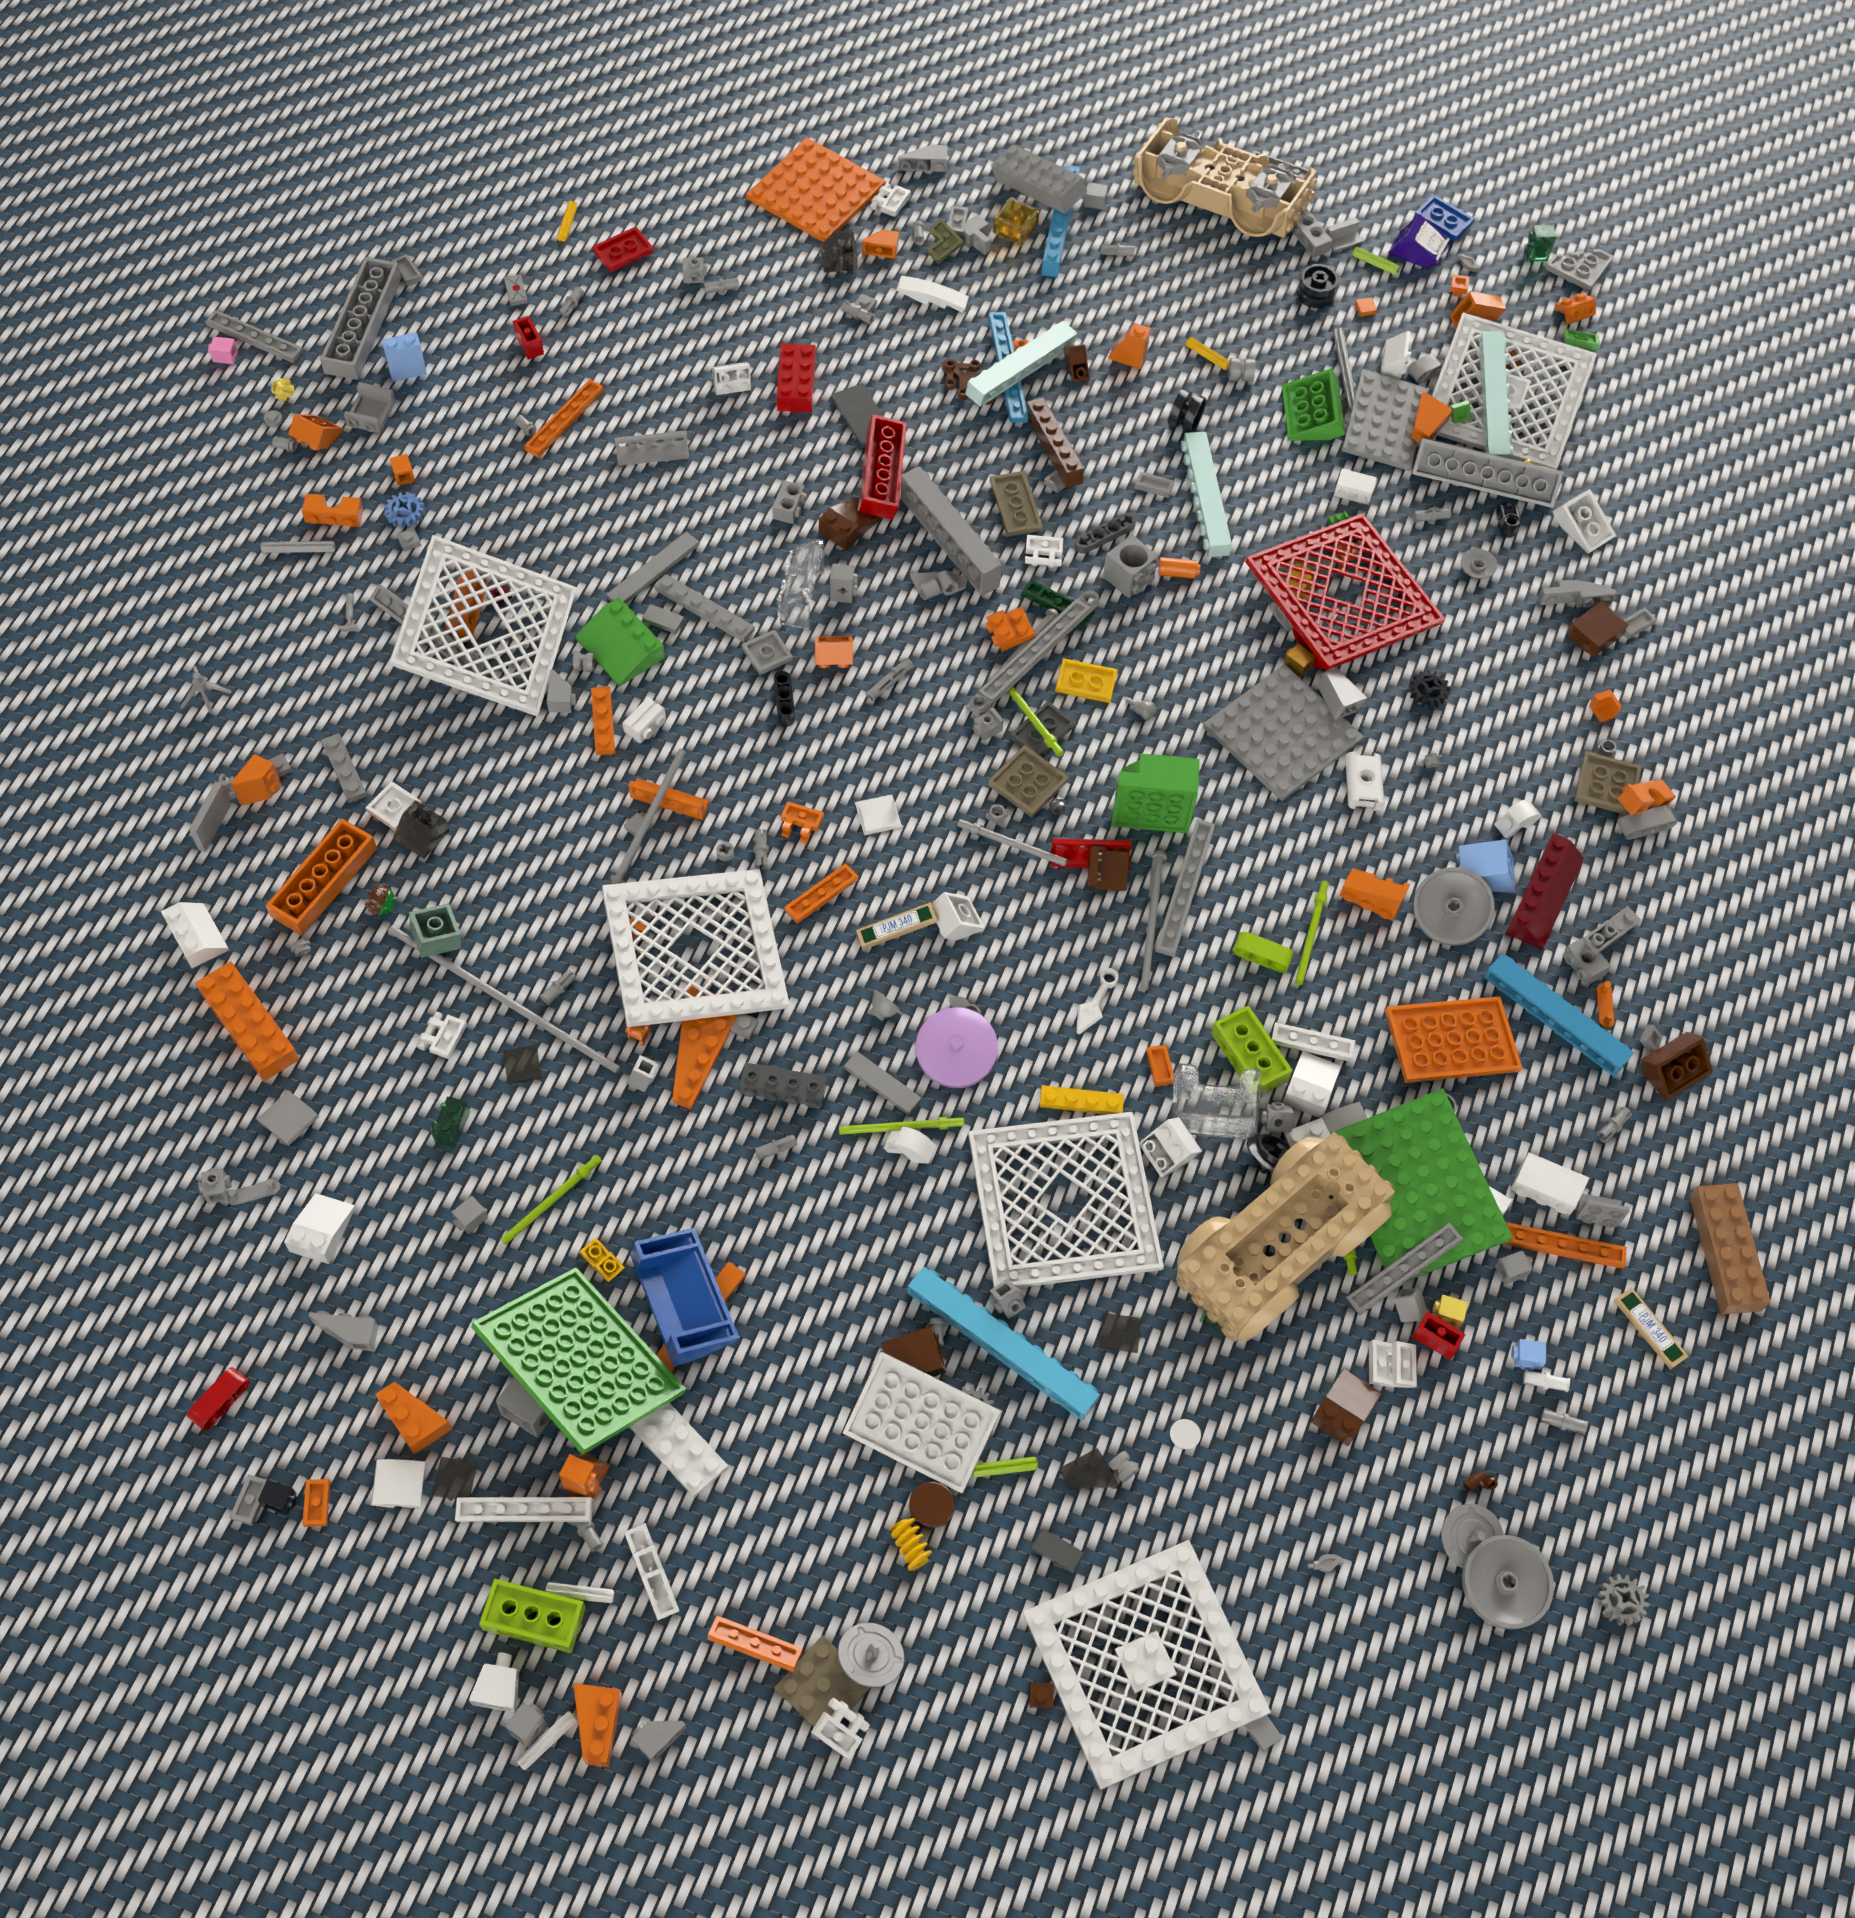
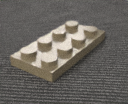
M1025 471L990 476L989 482L1007 537L1042 531L1043 525Z

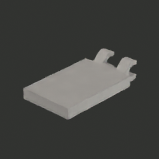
M222 773L219 776V781L214 782L189 828L200 851H207L231 806L230 801L237 798L234 791L229 792L230 788H232L233 776H231L229 781H225V774Z

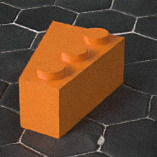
M1352 868L1339 896L1348 902L1360 905L1365 910L1379 914L1384 919L1393 921L1404 901L1410 884L1393 883L1391 878H1387L1385 881L1375 878L1376 874Z
M396 1382L391 1383L375 1394L414 1455L452 1430L447 1419Z
M587 1453L585 1455L569 1454L559 1473L565 1493L572 1497H591L596 1500L601 1491L600 1484L611 1464Z
M573 1683L583 1760L586 1765L609 1767L622 1693L620 1689Z

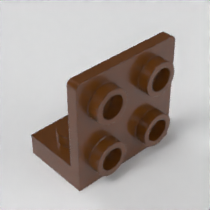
M1091 846L1089 850L1087 889L1126 891L1128 852L1102 851L1097 846Z

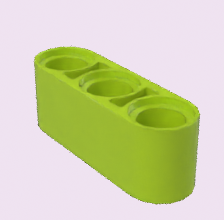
M1240 932L1233 948L1235 955L1280 973L1288 970L1294 955L1290 948L1249 932Z

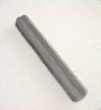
M334 541L261 542L260 546L262 553L335 551Z

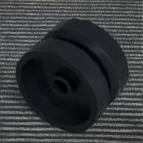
M1313 264L1306 267L1301 275L1297 292L1298 299L1302 304L1314 309H1322L1329 306L1333 302L1339 280L1337 273L1329 266L1322 264Z
M1182 389L1171 408L1168 425L1174 428H1179L1182 425V431L1193 433L1202 418L1207 398L1198 394L1193 397L1191 391Z

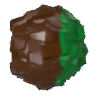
M386 884L372 886V892L368 893L365 907L374 916L388 914L393 911L396 905V896Z

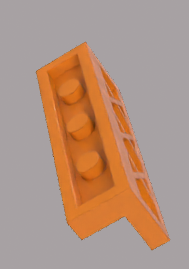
M637 778L635 782L630 781L628 785L630 798L652 804L661 785ZM668 788L659 807L703 820L710 802L709 800Z

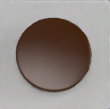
M923 1483L911 1494L909 1501L910 1514L912 1518H915L914 1522L917 1525L925 1528L941 1527L946 1525L952 1517L954 1498L950 1490L940 1483Z

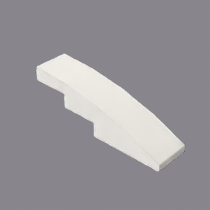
M907 276L900 277L896 289L925 305L931 302L943 309L948 305L961 313L965 310L969 296L943 285Z
M646 1523L625 1531L624 1534L657 1620L679 1612Z

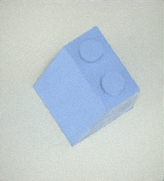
M417 332L382 339L392 382L427 375Z
M1507 839L1459 846V853L1456 854V859L1460 868L1470 870L1479 875L1488 884L1491 891L1515 893L1514 858Z

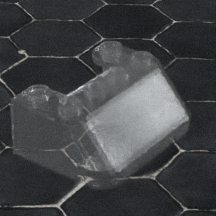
M819 539L796 546L794 550H790V565H786L785 568L786 580H782V594H779L777 598V605H779L777 616L780 617L781 625L810 629V601L817 574H824L825 571L824 540Z
M1179 1063L1173 1075V1118L1179 1117L1191 1135L1237 1139L1252 1138L1256 1133L1258 1125L1262 1069L1244 1070L1240 1076V1087L1199 1084L1198 1069L1192 1064Z

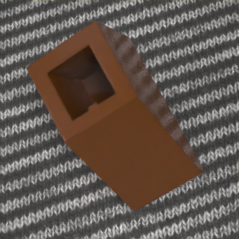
M1078 344L1063 347L1065 364L1072 383L1090 380L1085 345Z

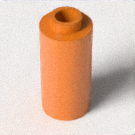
M1160 557L1158 576L1195 579L1196 575L1200 573V564H1197V560Z

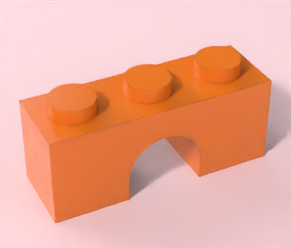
M306 494L302 507L305 523L360 527L364 511L361 498L342 497L341 503L338 506L328 507L325 496L317 494Z
M1651 780L1646 783L1640 782L1635 785H1627L1622 789V794L1617 799L1633 816L1643 814L1648 807L1655 808L1669 805L1676 796L1663 780Z

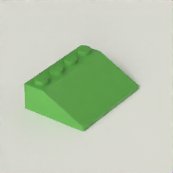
M1332 368L1282 385L1289 441L1331 440L1345 435L1339 382Z
M619 597L603 606L575 635V639L588 653H594V660L619 687L665 659L663 644Z

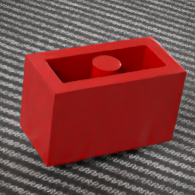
M526 316L514 320L515 337L527 359L544 355L542 339L530 317Z
M1427 1311L1412 1338L1451 1360L1466 1334Z

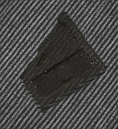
M1098 1448L1060 1467L1058 1470L1069 1490H1081L1082 1488L1089 1490H1098V1488L1117 1489L1119 1487L1116 1478Z

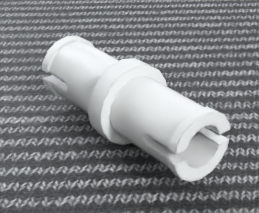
M1525 1370L1523 1383L1541 1386L1545 1390L1551 1388L1568 1392L1570 1378L1553 1376L1549 1372L1543 1374Z

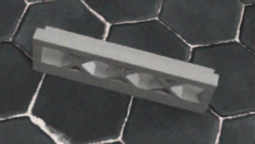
M686 431L615 438L618 466L689 459ZM682 437H683V440H682V441H675V440H674L675 438H682ZM664 440L662 443H657L656 441ZM643 441L647 442L646 444H643V445L638 444L639 442H643ZM619 444H629L628 446L619 447Z

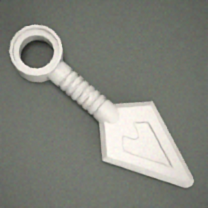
M1112 968L1104 969L1100 976L1101 986L1093 1000L1078 1006L1077 1034H1081L1103 1017L1099 1004L1107 989L1117 985L1119 976L1116 970ZM1110 974L1114 976L1115 980L1113 982H1106L1104 976Z

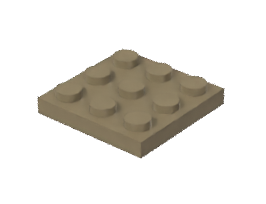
M1024 745L988 780L987 785L1032 818L1069 781V777Z
M1585 751L1574 801L1624 815L1630 814L1617 798L1622 794L1621 791L1629 784L1635 785L1639 783L1642 766Z
M822 1635L798 1661L794 1672L789 1671L774 1687V1690L814 1727L823 1712L830 1716L834 1713V1709L828 1706L832 1698L839 1702H845L851 1710L871 1687L860 1685L846 1675L839 1662L838 1649Z

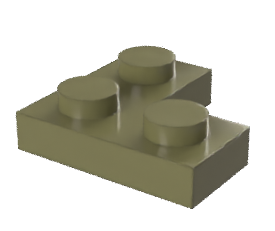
M942 218L929 227V233L937 242L927 249V253L938 264L964 244V241Z

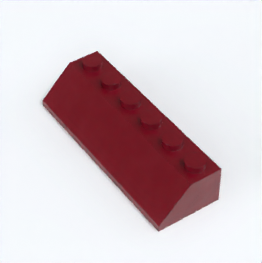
M1555 833L1552 834L1505 934L1543 950L1584 860L1571 840Z

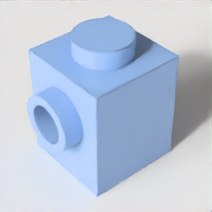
M1520 1339L1512 1347L1511 1351L1514 1367H1521L1524 1371L1541 1370L1546 1364V1342Z

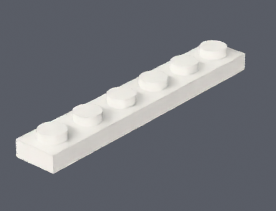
M591 1497L457 1498L455 1521L591 1522L593 1499Z

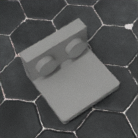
M1582 1193L1577 1203L1576 1219L1589 1224H1603L1609 1228L1618 1227L1629 1213L1630 1207L1621 1206L1622 1201Z

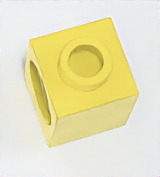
M1442 1295L1439 1301L1434 1302L1432 1313L1459 1329L1464 1322L1468 1302Z

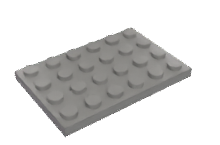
M1362 369L1342 451L1410 471L1417 442L1411 438L1417 405L1422 392L1428 393L1429 388Z

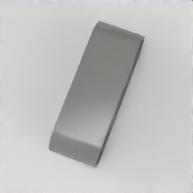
M1663 805L1647 809L1643 814L1633 816L1628 814L1619 819L1618 824L1625 838L1631 840L1671 829L1677 824V821L1669 806Z

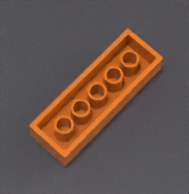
M341 818L266 904L270 917L303 936L377 850L374 837Z
M231 961L195 982L204 1000L263 1082L300 1060L292 1044Z

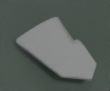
M946 570L910 574V578L923 600L942 593L951 595L966 588L968 578Z

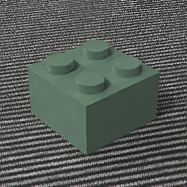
M449 903L409 912V927L421 958L461 949V933Z

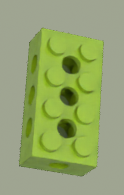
M1249 1005L1214 1022L1211 1031L1212 1036L1254 1098L1289 1081L1293 1070Z
M494 1579L479 1625L483 1631L572 1654L586 1607L583 1601ZM509 1607H516L513 1613L506 1614V1610ZM531 1613H538V1616L535 1619H528V1616ZM554 1618L561 1619L559 1624L555 1626L550 1625Z

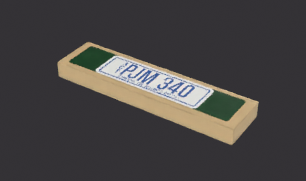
M930 902L860 928L856 932L864 950L934 924L938 920Z
M1632 1287L1614 1299L1617 1306L1670 1370L1689 1357Z

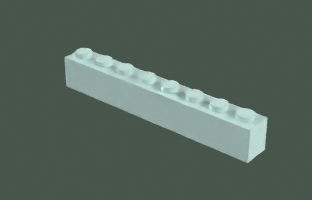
M1064 321L1053 325L1048 331L1042 332L1034 340L1031 339L1025 346L1019 347L1011 355L1008 354L1000 362L994 363L988 370H983L980 375L971 378L967 383L965 394L977 405L983 406L1064 352L1063 347L1074 345L1078 333Z
M1482 331L1479 348L1485 453L1509 458L1513 455V446H1510L1512 430H1509L1511 424V415H1508L1510 399H1507L1509 384H1506L1509 374L1505 366L1508 361V355L1505 354L1507 339H1504V331Z
M1206 432L1185 433L1184 441H1181V450L1185 452L1184 464L1188 465L1187 477L1191 479L1190 490L1191 493H1194L1193 504L1198 510L1196 516L1197 521H1200L1201 524L1200 535L1204 537L1203 549L1207 551L1208 557L1229 556L1232 542Z

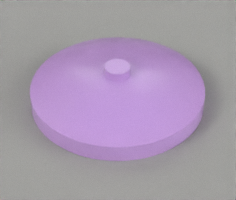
M958 1007L941 1010L929 1017L918 1032L916 1039L918 1063L923 1072L939 1085L949 1088L972 1086L983 1080L990 1073L996 1062L998 1042L995 1031L982 1015L973 1010Z

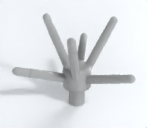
M193 666V686L180 708L183 709L195 692L198 691L201 692L206 707L211 714L213 711L205 692L207 687L229 694L231 690L206 681L198 673L196 666Z

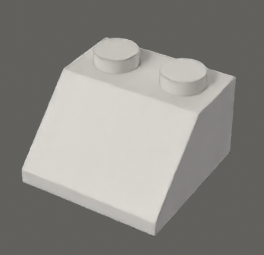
M944 892L931 903L938 920L936 923L940 929V934L946 939L959 940L985 929L969 896Z

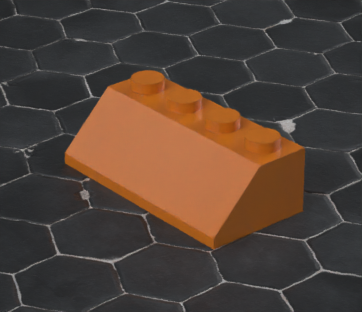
M472 570L464 573L468 581L476 578ZM461 576L458 577L457 585L464 583ZM486 578V579H483V582L485 583V585H486V587H487V584H488V583H487V578ZM479 581L471 584L475 592L483 589ZM467 586L459 589L463 596L471 594ZM456 591L454 592L453 600L460 598ZM485 593L477 595L482 603ZM474 597L466 599L470 607L478 605ZM462 601L454 604L458 612L466 609ZM451 607L449 611V616L455 614ZM481 608L461 615L473 637ZM457 617L449 620L453 628L461 625ZM447 624L445 625V631L449 630ZM464 628L455 631L459 639L468 636Z

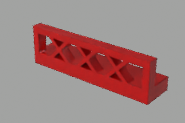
M1052 839L1051 853L1067 859L1065 867L1088 868L1091 846L1103 847L1099 848L1102 851L1128 852V869L1130 867L1131 840ZM1051 862V867H1064Z

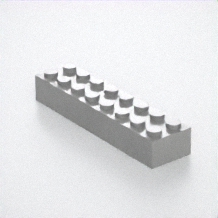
M369 257L364 258L320 358L324 374L355 380L359 379L402 278L398 263Z
M1421 438L1412 470L1414 475L1551 508L1554 506L1564 473L1560 470L1426 438Z
M920 466L902 474L901 500L962 574L968 578V581L981 597L999 588L1002 567L1000 559L993 555L990 547L981 540L980 535L973 531L969 522L964 520L959 510L950 503L949 498L942 494L939 486L930 479L929 474L926 471L924 472Z

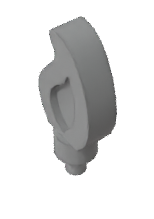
M1457 254L1465 269L1472 272L1479 271L1480 266L1476 265L1473 257Z
M1325 1554L1307 1566L1308 1569L1313 1568L1314 1570L1328 1573L1336 1565L1343 1566L1345 1562L1340 1556Z

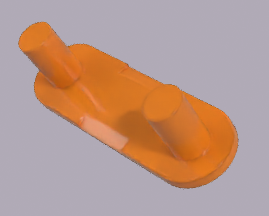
M1606 981L1599 984L1596 989L1599 1024L1602 1027L1611 1028L1614 1025L1611 982Z

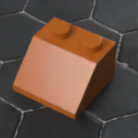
M294 414L288 435L294 437V440L297 442L307 443L309 448L319 451L320 449H328L343 432L344 428L315 414Z
M815 636V665H819L820 668H829L830 665L847 668L849 665H853L852 636Z
M253 754L231 782L241 805L271 799L280 790L282 785L274 763L256 754Z

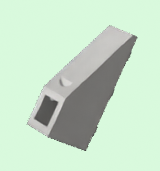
M928 145L899 155L897 170L947 172L948 145Z
M325 1311L309 1312V1317L315 1325L349 1348L366 1351L374 1350L378 1324L373 1317L368 1315L352 1317L347 1313L330 1315V1313Z

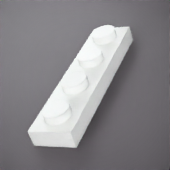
M1276 1022L1272 1033V1041L1275 1045L1351 1062L1353 1057L1355 1040Z

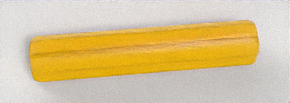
M569 201L557 234L559 241L565 242L567 240L577 210V203L575 201Z
M1193 337L1187 339V347L1223 370L1228 369V359Z

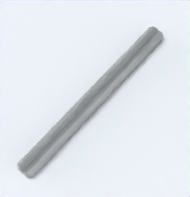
M1341 328L1333 331L1347 406L1349 411H1352L1356 393L1344 333Z

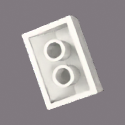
M179 902L161 911L191 968L229 951L204 903Z
M1528 1153L1518 1168L1511 1190L1519 1196L1535 1200L1540 1205H1548L1562 1214L1570 1215L1577 1206L1589 1177Z

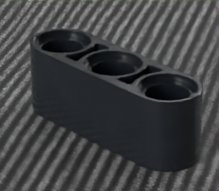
M778 671L774 675L777 717L780 725L788 727L795 722L791 676L786 671Z

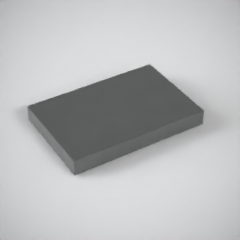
M1049 701L1034 712L1050 734L1055 736L1058 742L1076 726L1075 721ZM1029 718L1010 734V739L1021 748L1025 745L1041 757L1051 749L1045 744L1043 736Z

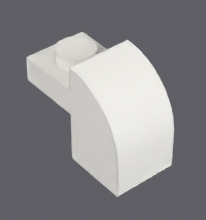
M1522 800L1508 808L1507 813L1494 825L1506 839H1509L1522 827L1528 829L1542 815L1530 801Z
M902 1127L901 1131H891L884 1146L888 1153H903L913 1163L927 1164L936 1148V1145L927 1136L908 1127Z

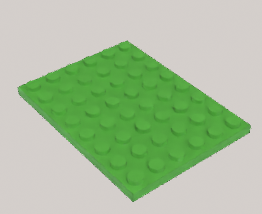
M1443 1088L1334 1131L1338 1136H1343L1347 1140L1348 1146L1353 1151L1357 1150L1362 1155L1363 1160L1368 1165H1372L1378 1171V1175L1383 1180L1390 1182L1394 1188L1395 1193L1390 1204L1392 1216L1370 1235L1384 1269L1449 1222L1462 1236L1464 1241L1413 1278L1513 1240Z
M577 1268L477 1319L471 1326L582 1455L682 1396L686 1391L682 1383Z

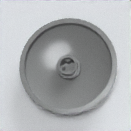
M1459 867L1443 868L1427 876L1419 885L1413 903L1414 917L1423 933L1438 943L1450 946L1464 945L1478 939L1489 927L1495 907L1493 894L1488 884L1476 873Z
M1511 1535L1493 1536L1476 1545L1465 1560L1462 1571V1585L1466 1599L1475 1613L1487 1623L1502 1629H1521L1537 1622L1549 1609L1554 1593L1553 1575L1545 1557L1528 1541Z

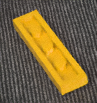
M1042 1085L1040 1107L1106 1115L1123 1113L1124 1094Z

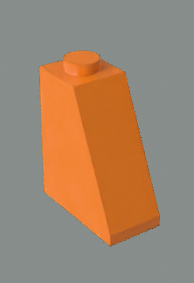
M1469 291L1450 314V318L1455 328L1458 327L1462 313L1494 322L1503 314L1506 307L1500 296Z
M1134 323L1114 344L1108 359L1141 369L1147 356L1151 328Z
M1423 391L1417 405L1411 438L1417 443L1421 442V438L1432 440L1449 421L1453 410Z

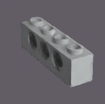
M1306 209L1305 212L1301 213L1299 221L1294 223L1292 232L1314 258L1330 252L1332 238L1325 232L1322 225L1317 222L1313 214Z

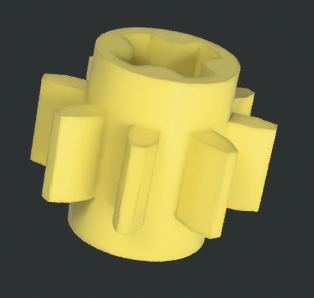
M279 378L278 381L275 380L273 382L271 391L273 394H276V399L287 401V398L293 396L294 386L290 385L291 380Z

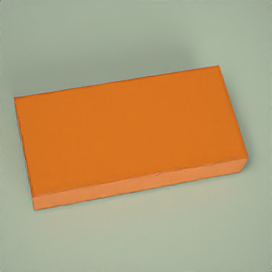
M1167 1046L1147 1047L1146 1055L1154 1086L1175 1084Z

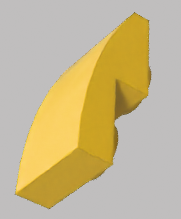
M594 1238L579 1251L582 1257L607 1282L611 1281L625 1269L613 1253L609 1252L597 1238Z

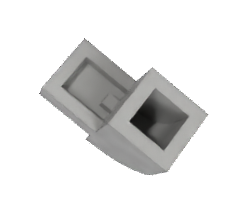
M978 214L970 218L965 224L964 244L968 249L974 246L985 255L990 251V239L987 237L989 223Z

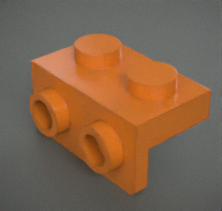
M1578 293L1575 297L1565 298L1561 302L1556 303L1555 311L1565 314L1566 324H1571L1596 315V298L1588 296L1586 293Z

